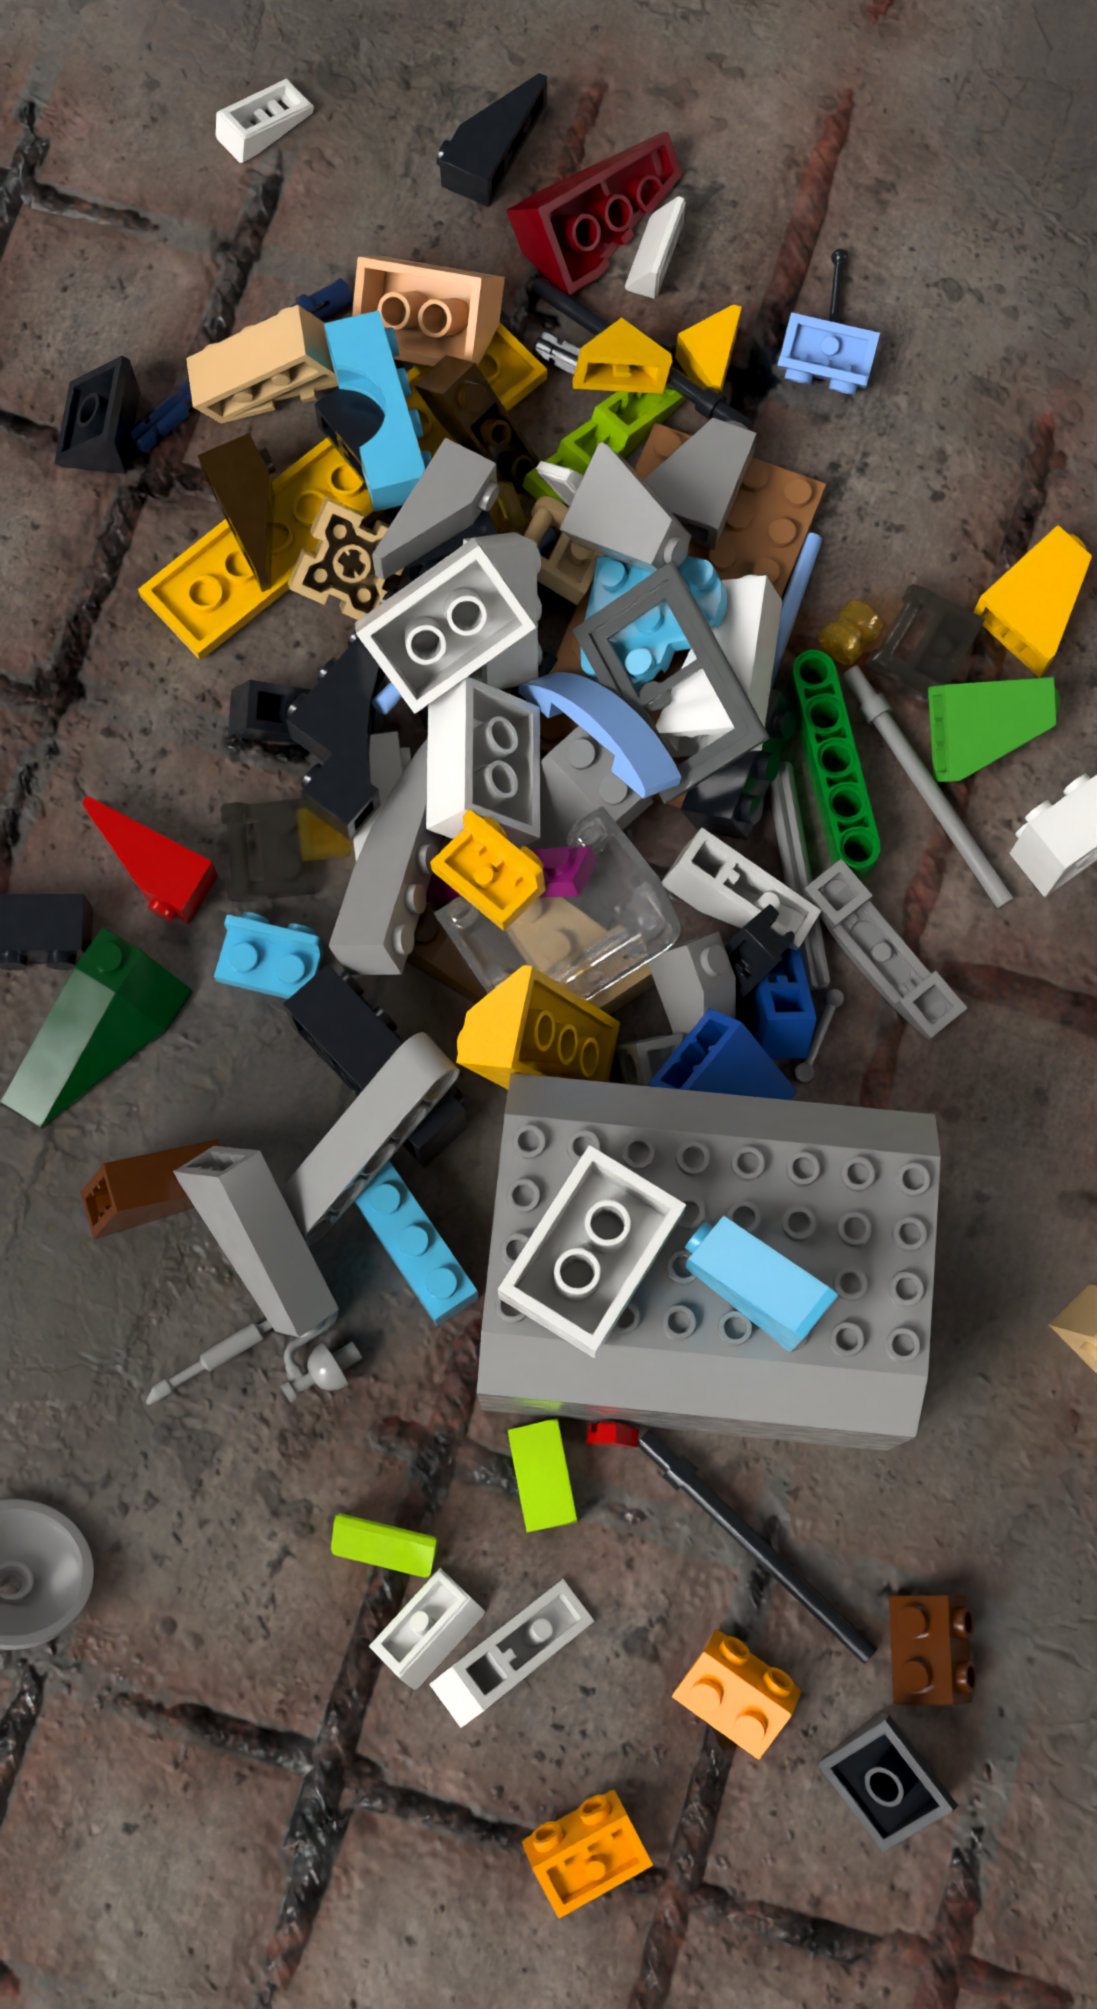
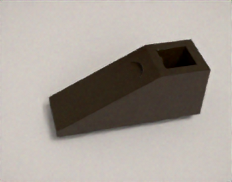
M445 355L414 387L438 422L461 446L496 463L497 484L500 485V488L510 499L515 500L525 490L522 485L526 474L536 468L540 460L476 363Z

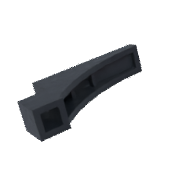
M408 577L405 580V582L399 587V589H396L395 587L391 588L384 595L379 605L387 599H389L394 594H396L398 591L403 589L405 586L410 584L413 580H411ZM354 630L348 640L349 647L338 660L332 658L323 666L317 678L318 683L308 695L302 693L293 701L288 709V718L286 720L290 738L324 762L323 766L320 763L314 765L302 781L301 786L303 789L301 793L305 808L349 841L353 839L381 805L379 790L371 784L369 750L372 720L375 711L372 700L379 694L385 673L357 636L356 630Z

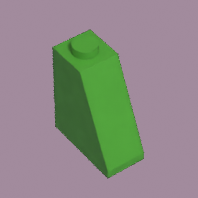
M1054 677L928 687L933 779L936 782L960 781L1056 726V715L1060 710V695L1055 688Z

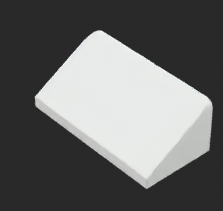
M676 197L651 215L625 284L627 291L655 299V296H658L683 228L686 205L684 198Z
M439 1568L369 1647L399 1679L413 1690H416L484 1616L485 1610L447 1573Z

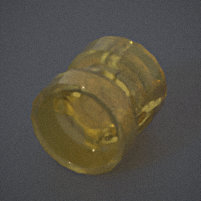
M856 599L848 600L839 610V618L835 622H828L819 631L817 636L823 649L836 661L847 666L853 665L862 655V647L866 643L874 642L884 630L879 616L865 603Z

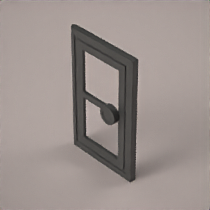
M674 561L667 563L572 629L601 685L612 691L634 709L657 735L667 751L668 749L647 710L660 711L664 709L669 702V690L701 669L705 672L732 722L733 730L676 766L681 775L680 784L659 792L664 804H669L770 738ZM666 600L697 659L662 683L655 681L646 683L638 694L609 638Z

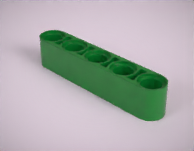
M808 650L801 653L793 664L788 682V692L792 708L797 714L796 724L831 865L842 859L861 881L871 874L881 851L880 839L835 664L832 658L825 652ZM805 673L816 674L821 678L822 683H806L801 678V675ZM815 716L827 717L834 726L829 728L818 727L811 718ZM827 759L837 760L843 765L845 770L831 772L824 767L822 762ZM846 803L854 808L856 815L852 817L841 816L835 811L833 805ZM849 847H857L865 852L867 860L863 862L852 861L846 856L844 850Z

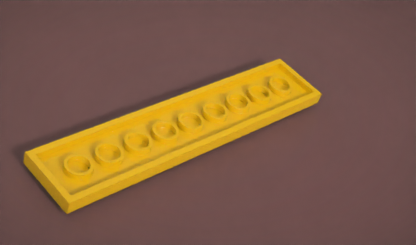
M499 323L478 368L508 411L547 379V368ZM417 364L407 372L411 396L405 397L408 410L416 408L419 414L423 437L417 438L420 452L429 450L432 459L445 438L457 444L459 443L438 422L414 387L433 368V366ZM325 438L272 481L274 510L271 589L264 592L261 591L226 519L138 589L140 597L200 661L289 590L288 580L302 548L314 553L319 541L318 538L312 536L310 530L325 495L360 511L363 515L360 525L364 527L385 511L374 512L368 488L328 438Z

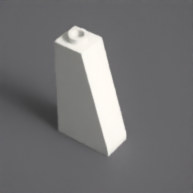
M746 575L738 579L722 580L727 589L728 607L721 625L718 628L713 625L711 630L765 728L782 600L767 575ZM692 648L687 655L682 669L697 659ZM703 669L672 688L669 702L662 710L656 723V728L672 757L693 756L734 729ZM763 743L751 751L762 750Z

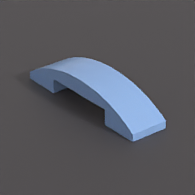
M554 672L519 684L518 693L530 703L539 706L540 712L547 718L565 713L614 754L611 772L643 799L680 784L681 775L657 735L634 709L609 689L586 677L566 672Z

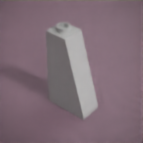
M212 1146L173 1171L178 1182L274 1331L304 1338L321 1330L325 1325L324 1320L338 1311L339 1308L260 1150Z

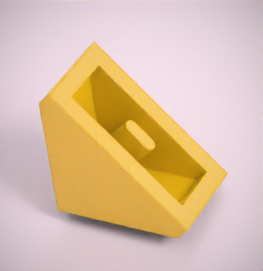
M731 305L678 333L675 358L687 376L705 389L712 387L722 394L738 332L742 306Z
M621 317L580 348L572 381L573 389L663 394L672 364V355Z

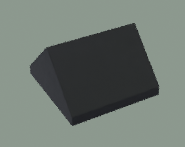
M120 356L70 381L54 464L65 468L126 474L132 442L128 431L135 425L140 398V390L128 358Z
M881 1712L874 1715L817 1763L818 1767L883 1853L950 1814L958 1807L956 1801L891 1716Z

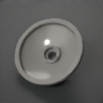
M0 1500V1649H27L55 1639L78 1619L88 1602L94 1578L93 1558L88 1543L81 1531L69 1518L47 1505L29 1500ZM11 1584L16 1586L19 1592L16 1594H6L2 1591L1 1587Z

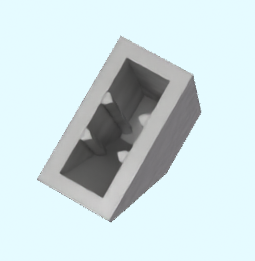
M712 418L644 479V482L692 536L690 541L713 550L717 546L754 452L757 433L748 430L746 426L739 422H724Z
M599 442L559 529L580 546L651 573L656 572L671 561H674L677 567H679L687 556L688 544L692 537L631 465L611 447Z

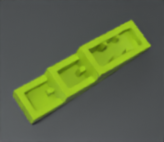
M666 384L663 394L617 391L595 407L592 418L562 439L557 453L544 462L563 466L584 475L599 442L607 444L625 459L649 437L654 423L662 424L686 398ZM536 468L526 474L522 487L538 500L540 497L548 496L567 506L537 473Z

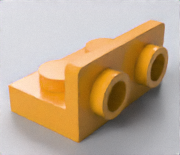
M615 1790L588 1798L575 1811L557 1821H549L540 1825L534 1830L532 1835L522 1841L530 1865L559 1919L653 1866Z

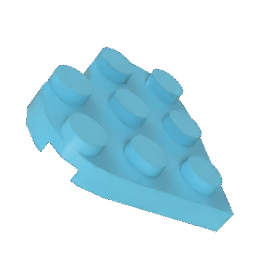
M686 556L678 569L710 628L713 625L718 628L723 621L728 607L727 589L709 561ZM597 557L585 620L653 573L612 557ZM666 600L609 638L637 692H640L643 687L642 685L652 680L661 669L664 673L666 672L675 651L691 649ZM580 646V660L583 671L593 681L601 685Z

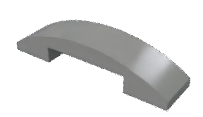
M842 859L803 889L810 903L822 910L819 914L820 919L857 968L894 1009L928 1040L967 1009L965 1004L938 972L934 971L931 974L869 901L872 894Z

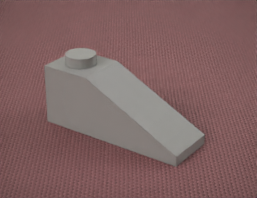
M445 438L373 552L375 575L383 580L473 525L482 510L488 512L494 505L500 491V485L497 484L496 463Z
M719 931L679 943L646 957L673 1034H682L684 1040L709 1008L735 1019L736 977Z

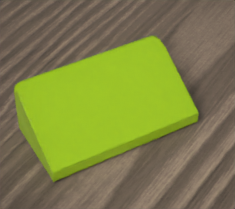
M558 1418L507 1430L526 1532L577 1523Z
M341 1513L335 1516L331 1551L334 1555L424 1578L431 1575L439 1545L436 1537Z

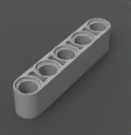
M420 1032L413 1035L395 1051L280 1189L307 1246L317 1242L332 1228L457 1080L460 1069L426 1033Z

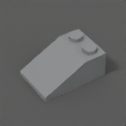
M578 726L540 762V839L525 845V847L529 849L590 846L594 854H597L653 803L651 796L643 799L611 772L615 755L582 727Z

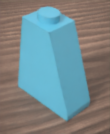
M724 1215L714 1228L705 1221L684 1247L692 1253L687 1260L685 1268L789 1352L805 1338L838 1296L830 1287Z

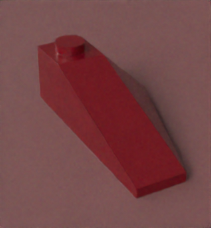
M659 133L534 193L506 210L522 254L553 285L566 294L571 295L600 277L609 267L610 263L608 260L620 245H626L634 236L632 230L643 216L654 211L682 176L669 133Z

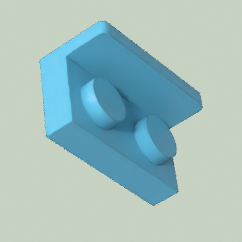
M242 912L240 917L226 916L224 925L227 929V934L214 974L216 982L289 999L319 972L325 948L321 937L315 936V930L294 923L288 924L287 928L270 925L267 918L250 912Z

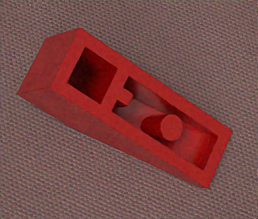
M86 796L82 802L83 807L149 903L147 906L148 910L165 921L173 922L176 917L190 924L218 877L212 861Z

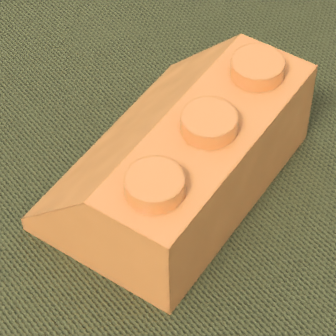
M386 256L358 257L352 317L380 311L384 328L393 327L399 355L394 356L393 359L434 367L445 355L475 362L478 366L500 323L505 277Z

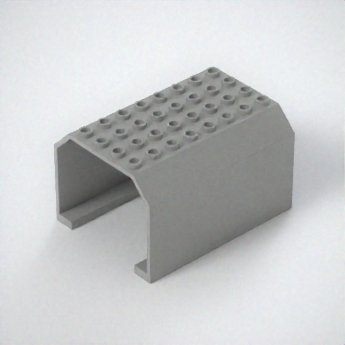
M511 1073L504 1114L481 1329L477 1396L481 1409L484 1411L593 1422H618L632 1426L887 1451L916 1438L928 1380L941 1164L935 1114ZM589 1145L686 1204L682 1218L595 1358L505 1303L498 1296L499 1286ZM724 1215L838 1294L805 1338L791 1352L787 1351L685 1268L687 1260L692 1253L684 1247L705 1221L714 1228Z

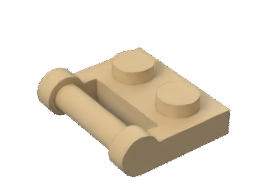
M548 496L540 497L532 508L531 515L533 519L524 537L537 542L538 549L549 527L555 526L560 529L569 507ZM562 532L549 558L546 559L540 555L541 569L537 574V581L578 605L594 577L597 557H604V554L580 546Z

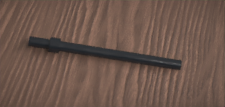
M542 276L533 282L531 287L532 293L593 335H599L612 325ZM673 366L670 367L666 385L695 404V411L708 420L716 418L724 422L736 421L746 426L748 430L751 428L752 420L728 405L724 395L712 387L705 389Z
M650 1429L638 1441V1447L665 1472L662 1478L676 1491L681 1488L863 1664L874 1655L878 1648L694 1473L698 1469L683 1454L678 1457Z

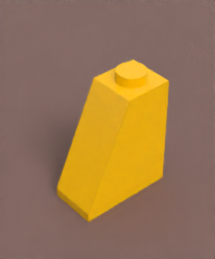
M1057 525L980 596L972 616L1040 678L1047 671L1057 652L1092 555L1087 552L1086 546L1081 539L1074 534H1068Z

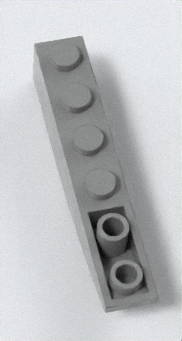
M428 738L418 749L398 779L373 823L347 887L329 948L344 970L350 975L402 974L407 955L412 952L414 947V932L419 916L425 910L426 893L431 876L434 874L430 861L438 855L444 837L441 834L426 829Z

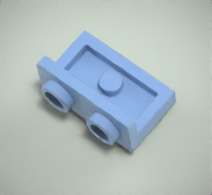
M791 312L781 356L777 365L778 369L786 371L784 379L811 385L812 378L815 377L830 381V390L855 395L857 387L862 389L867 387L880 333Z

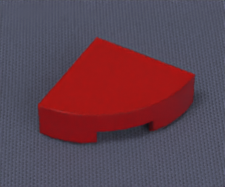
M618 1422L591 1423L587 1429L586 1444L590 1446L638 1448L639 1430L635 1429V1426Z

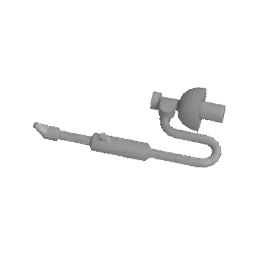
M338 1311L324 1320L325 1325L321 1330L308 1337H296L287 1345L284 1351V1362L289 1382H285L280 1387L290 1403L298 1399L297 1395L315 1383L321 1389L328 1391L339 1390L348 1386L342 1371L362 1359L353 1342L348 1343L332 1354L326 1345L321 1342L309 1355L307 1362L309 1373L307 1374L304 1367L294 1360V1354L299 1347L324 1333L335 1324L338 1318ZM268 1320L260 1324L252 1322L201 1353L200 1361L172 1378L164 1379L155 1384L146 1399V1403L151 1405L172 1393L175 1387L204 1369L210 1372L262 1341L264 1333L273 1327Z

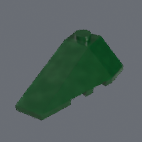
M102 927L74 967L0 1102L43 1129L88 1094L90 1088L114 1069L117 1071L129 1061L128 1058L149 1041L154 1042L162 1036L177 1017L193 991L143 951Z

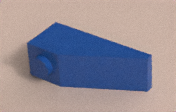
M787 948L780 955L783 959L748 994L753 1036L771 1059L807 1058L817 1019L800 949L798 948L795 951Z

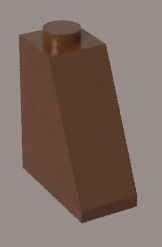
M219 1139L103 1163L80 1192L93 1239L105 1237L195 1208L173 1171L212 1146H220Z

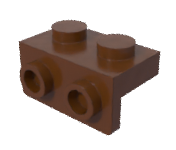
M889 1596L893 1704L959 1705L971 1703L972 1693H974L977 1685V1672L974 1662L970 1660L969 1638L972 1637L974 1632V1616L971 1608L967 1606L966 1596Z

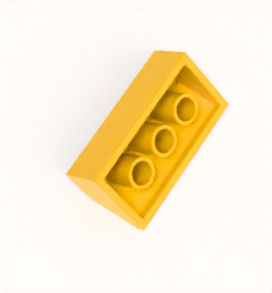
M523 965L467 1011L464 1027L457 1039L458 1056L456 1063L507 1090L511 1073L609 1082L620 1022L535 967Z

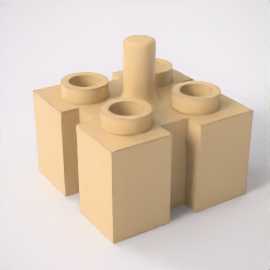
M325 495L310 530L312 536L318 538L319 541L314 553L302 548L288 580L289 589L325 605L329 594L341 599L339 606L343 614L357 620L361 619L379 606L384 595L390 590L388 586L383 585L386 579L383 580L375 575L372 557L373 552L390 525L377 520L373 530L360 525L363 519L360 511ZM402 568L394 574L401 576V573L404 568Z

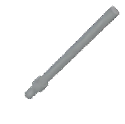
M859 666L850 668L842 677L860 702L859 711L869 725L876 726L996 908L1001 909L1014 898L891 716L892 707L882 693L877 694Z

